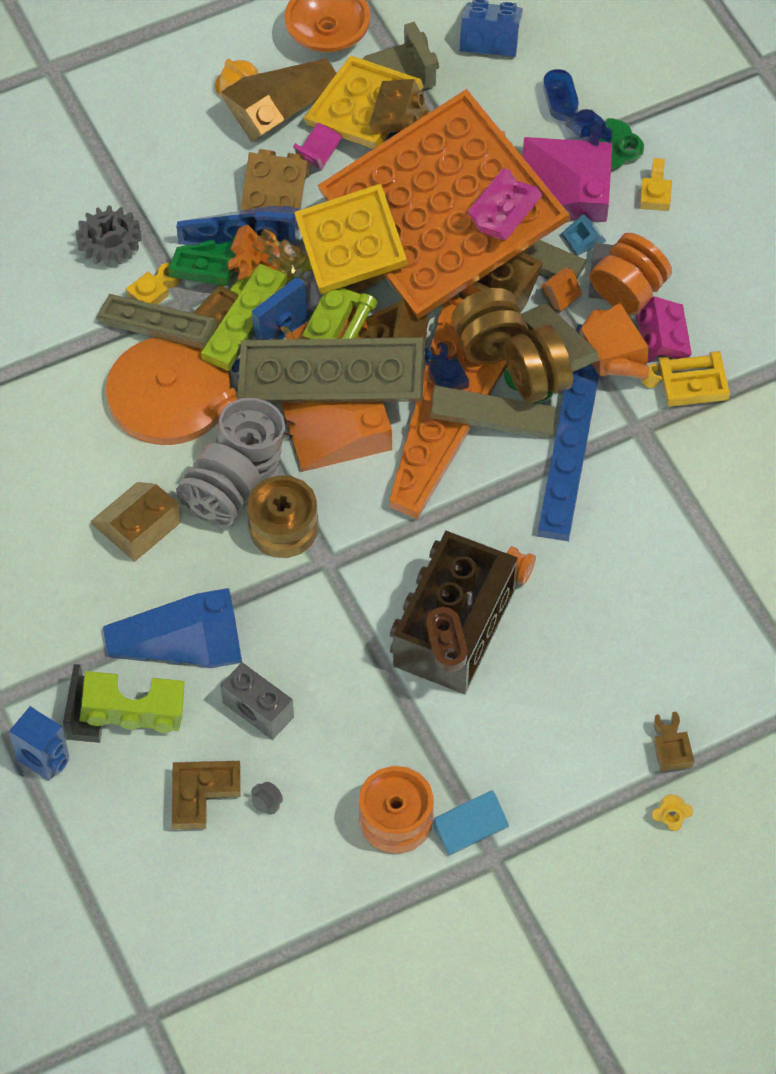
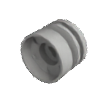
M241 398L233 401L221 412L216 443L235 449L247 457L260 473L261 481L265 480L277 470L280 462L281 445L285 432L284 417L278 408L261 399Z
M210 443L205 446L193 463L194 468L187 472L176 488L177 497L193 515L202 521L217 527H230L244 508V502L248 501L253 488L261 482V476L253 463L237 450L223 444Z

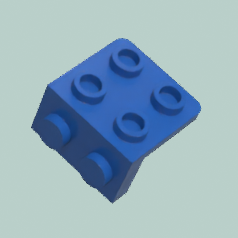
M472 0V2H468L462 16L459 51L516 57L519 25L523 8L517 7V4L512 2H502L500 5L489 4L487 0Z

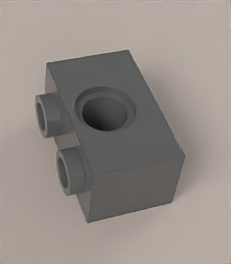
M243 662L220 684L222 703L272 740L294 718L293 699Z

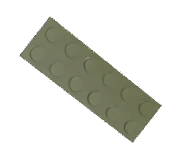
M423 337L241 340L237 399L257 398L269 403L422 402L425 340Z

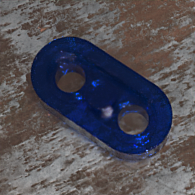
M562 69L550 70L545 74L543 80V90L549 112L557 120H571L577 115L579 106L572 76Z

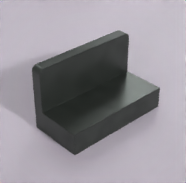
M74 664L63 719L67 740L100 743L103 726H93L87 722L79 721L84 676L81 664Z

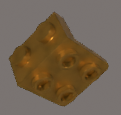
M415 79L382 81L369 123L372 133L400 132L431 112L425 103L424 93L420 91Z
M259 149L258 153L249 152L241 202L242 210L267 206H289L301 210L305 177L310 176L312 164L304 160L305 156L300 154L287 153V157L276 156L275 151Z

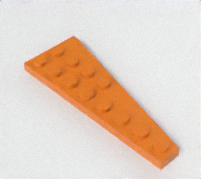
M456 296L443 303L437 321L435 336L432 340L431 351L424 370L422 402H416L399 470H397L389 500L390 508L415 519H418L473 426L430 418L431 394L434 385L491 395L507 368L506 360L493 364H476L466 358L460 344V337L456 334L452 323L453 311L464 300Z

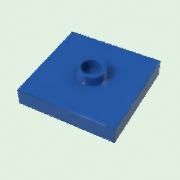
M294 278L252 310L255 340H283L287 335L308 321L305 283L300 278Z

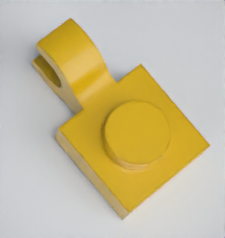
M653 158L651 178H642L640 209L670 210L672 180L663 179L665 159Z

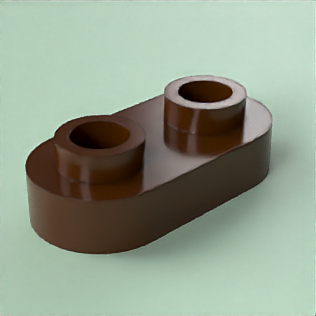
M439 607L432 610L427 616L426 631L434 662L443 671H458L467 662V646L459 616L454 610L447 607ZM446 626L448 627V629L445 631H441L438 629V627ZM452 654L456 658L453 660H448L445 658V656Z

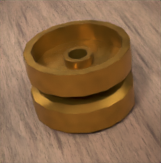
M490 288L478 291L460 302L452 313V323L456 334L460 337L463 352L470 362L476 364H493L504 361V342L506 339L521 333L529 337V329L520 314V307L516 297L511 291L503 288Z
M546 324L533 329L529 337L521 333L506 339L504 342L505 360L510 376L519 395L525 402L531 404L544 399L548 391L558 394L572 387L573 373L568 353L559 334L551 325Z
M280 475L267 478L253 488L247 503L249 534L253 544L262 553L274 558H290L302 554L312 546L318 536V506L313 489L303 480L293 476Z

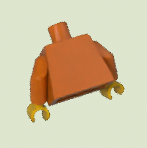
M621 303L609 310L595 309L590 313L580 329V335L597 350L599 360L592 363L598 375L630 376L641 379L642 383L648 388H655L663 378L656 375V372L659 370L657 364L653 363L649 367L645 365L648 362V345Z

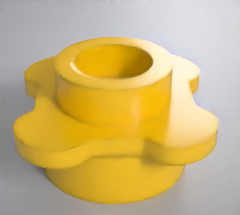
M673 794L662 798L659 808H655L652 811L653 819L664 822L672 831L680 830L682 822L693 814L692 806L686 804L680 796ZM674 811L676 813L672 815L669 812Z

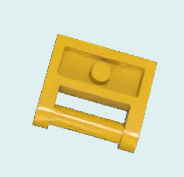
M720 351L710 352L709 355L671 360L668 357L658 358L659 375L663 378L662 383L668 407L729 400L730 391ZM708 367L711 368V369H706V370H697V371H689V372L672 373L673 371L699 369V368H708Z

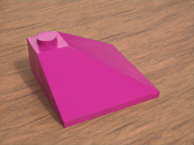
M524 137L522 157L569 213L570 220H577L584 214L591 221L607 222L612 143Z

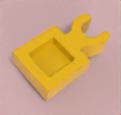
M167 262L159 267L158 274L155 276L150 272H146L126 288V295L131 299L158 305L169 296L168 288L179 285L181 279L166 276L169 274L168 269L170 266Z

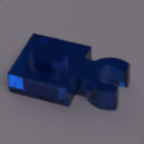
M582 109L577 113L566 115V126L580 138L589 137V142L594 146H599V139H604L608 143L612 142L613 131L606 127V121L592 109Z
M443 342L439 344L440 355H433L429 348L425 349V361L430 366L428 367V375L435 386L458 390L469 388V379L457 357L448 360V348Z

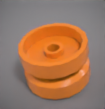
M402 766L382 768L370 775L361 787L359 795V824L367 841L373 847L383 852L395 854L412 851L423 844L432 831L434 796L430 784L420 773Z

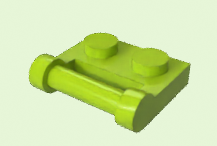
M344 288L326 292L323 294L302 336L304 339H338L354 306H357L358 308L343 338L339 339L357 338L369 312L374 311L378 301L368 294H358Z

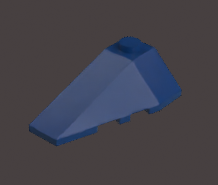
M267 206L177 221L178 244L198 245L210 240H214L215 245L233 241L232 236L237 234L238 229L248 224L266 243V247L285 248V254L297 255L300 229L294 212L300 209L289 206Z
M229 588L197 593L103 626L109 658L145 662L149 659L168 661L169 664L180 665V662L198 664L200 668L209 669L242 662Z

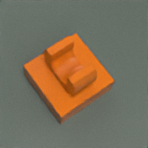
M566 267L556 275H553L545 284L541 285L545 296L550 299L553 308L559 311L565 309L582 295L574 271Z

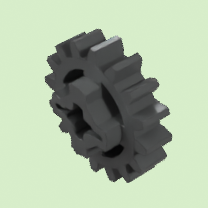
M108 205L104 212L97 207L95 215L87 212L85 214L86 221L78 222L79 230L75 232L78 250L83 251L85 259L93 256V261L96 265L101 260H105L106 266L110 265L111 260L122 264L121 257L125 256L131 259V250H139L138 242L142 241L139 221L134 220L133 213L131 212L124 215L122 207L117 209L116 212L112 211L111 205Z

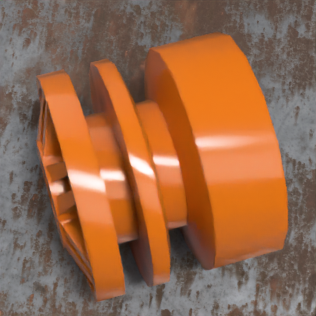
M624 233L610 249L609 255L604 256L590 272V281L595 290L611 306L614 307L621 303L627 314L638 315L653 297L652 292H657L672 275V267L661 250L649 240L634 233Z

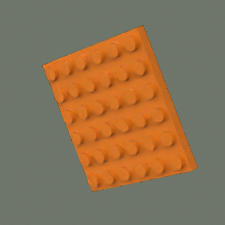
M467 89L317 185L319 192L326 201L378 184L382 185L408 262V266L384 273L383 275L400 297L406 301L418 320L570 220L569 213ZM503 168L510 170L516 181L535 186L542 194L532 210L528 212L506 241L480 232L468 214L469 209Z

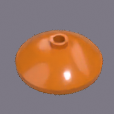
M290 0L285 9V26L289 35L301 46L319 52H335L353 46L364 37L370 25V9L366 0Z

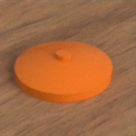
M153 337L130 347L113 364L106 382L109 410L115 422L126 433L138 440L157 445L186 443L206 434L219 422V415L216 411H211L208 404L230 389L228 371L202 360L201 352L203 348Z

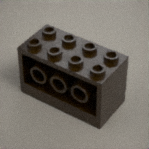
M445 530L441 540H435L429 554L431 560L428 566H422L416 580L418 586L415 592H409L403 605L405 612L401 620L396 619L392 625L390 637L393 638L390 653H393V667L466 695L516 590L518 557ZM439 607L450 608L458 614L467 646V662L463 668L455 672H446L436 666L426 631L427 616L432 610ZM439 626L438 629L441 631H445L448 629V627ZM452 654L445 656V658L448 660H453L456 658Z

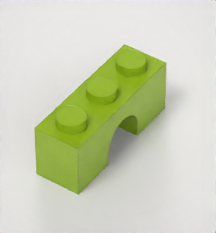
M85 671L79 721L87 722L93 726L111 724L120 725L125 729L152 728L161 733L179 731L183 713L185 681L152 678L149 693L144 698L132 700L120 693L118 689V674Z

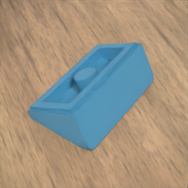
M493 790L433 819V829L449 856L509 827Z

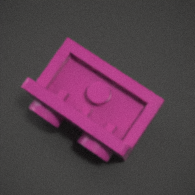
M503 168L469 209L468 214L480 232L506 241L528 212L532 210L542 194L537 187L516 181L510 170Z
M653 296L636 315L639 333L648 345V362L651 363L660 354L676 359L689 358L692 352L683 304Z

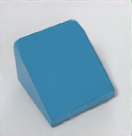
M584 214L561 233L577 255L593 249L594 243L603 244L607 241L595 224Z

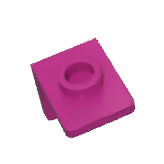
M317 123L304 145L301 147L295 143L293 149L296 154L304 155V160L323 170L342 137L323 124Z

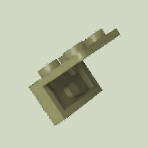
M415 22L404 25V44L366 55L363 60L421 79L424 86L423 89L436 86V69H439L438 58L435 52H430L426 34L423 31H419Z

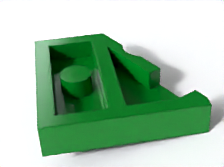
M210 240L198 245L190 244L176 247L168 269L169 277L228 286L234 268L231 270L228 268V262L236 256L231 250L233 241L215 245L214 240Z

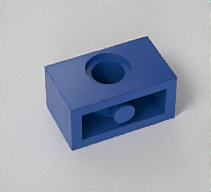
M29 706L9 730L17 761L49 781L55 773L62 772L69 761V752L63 728L55 721Z

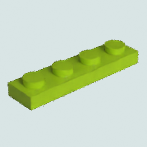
M262 264L258 265L202 350V360L227 371L231 369L240 355L241 340H249L254 333L252 310L285 286L287 274Z

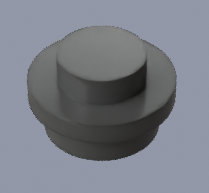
M271 782L256 784L251 790L252 803L257 810L267 814H275L279 810L280 804L283 802V796Z

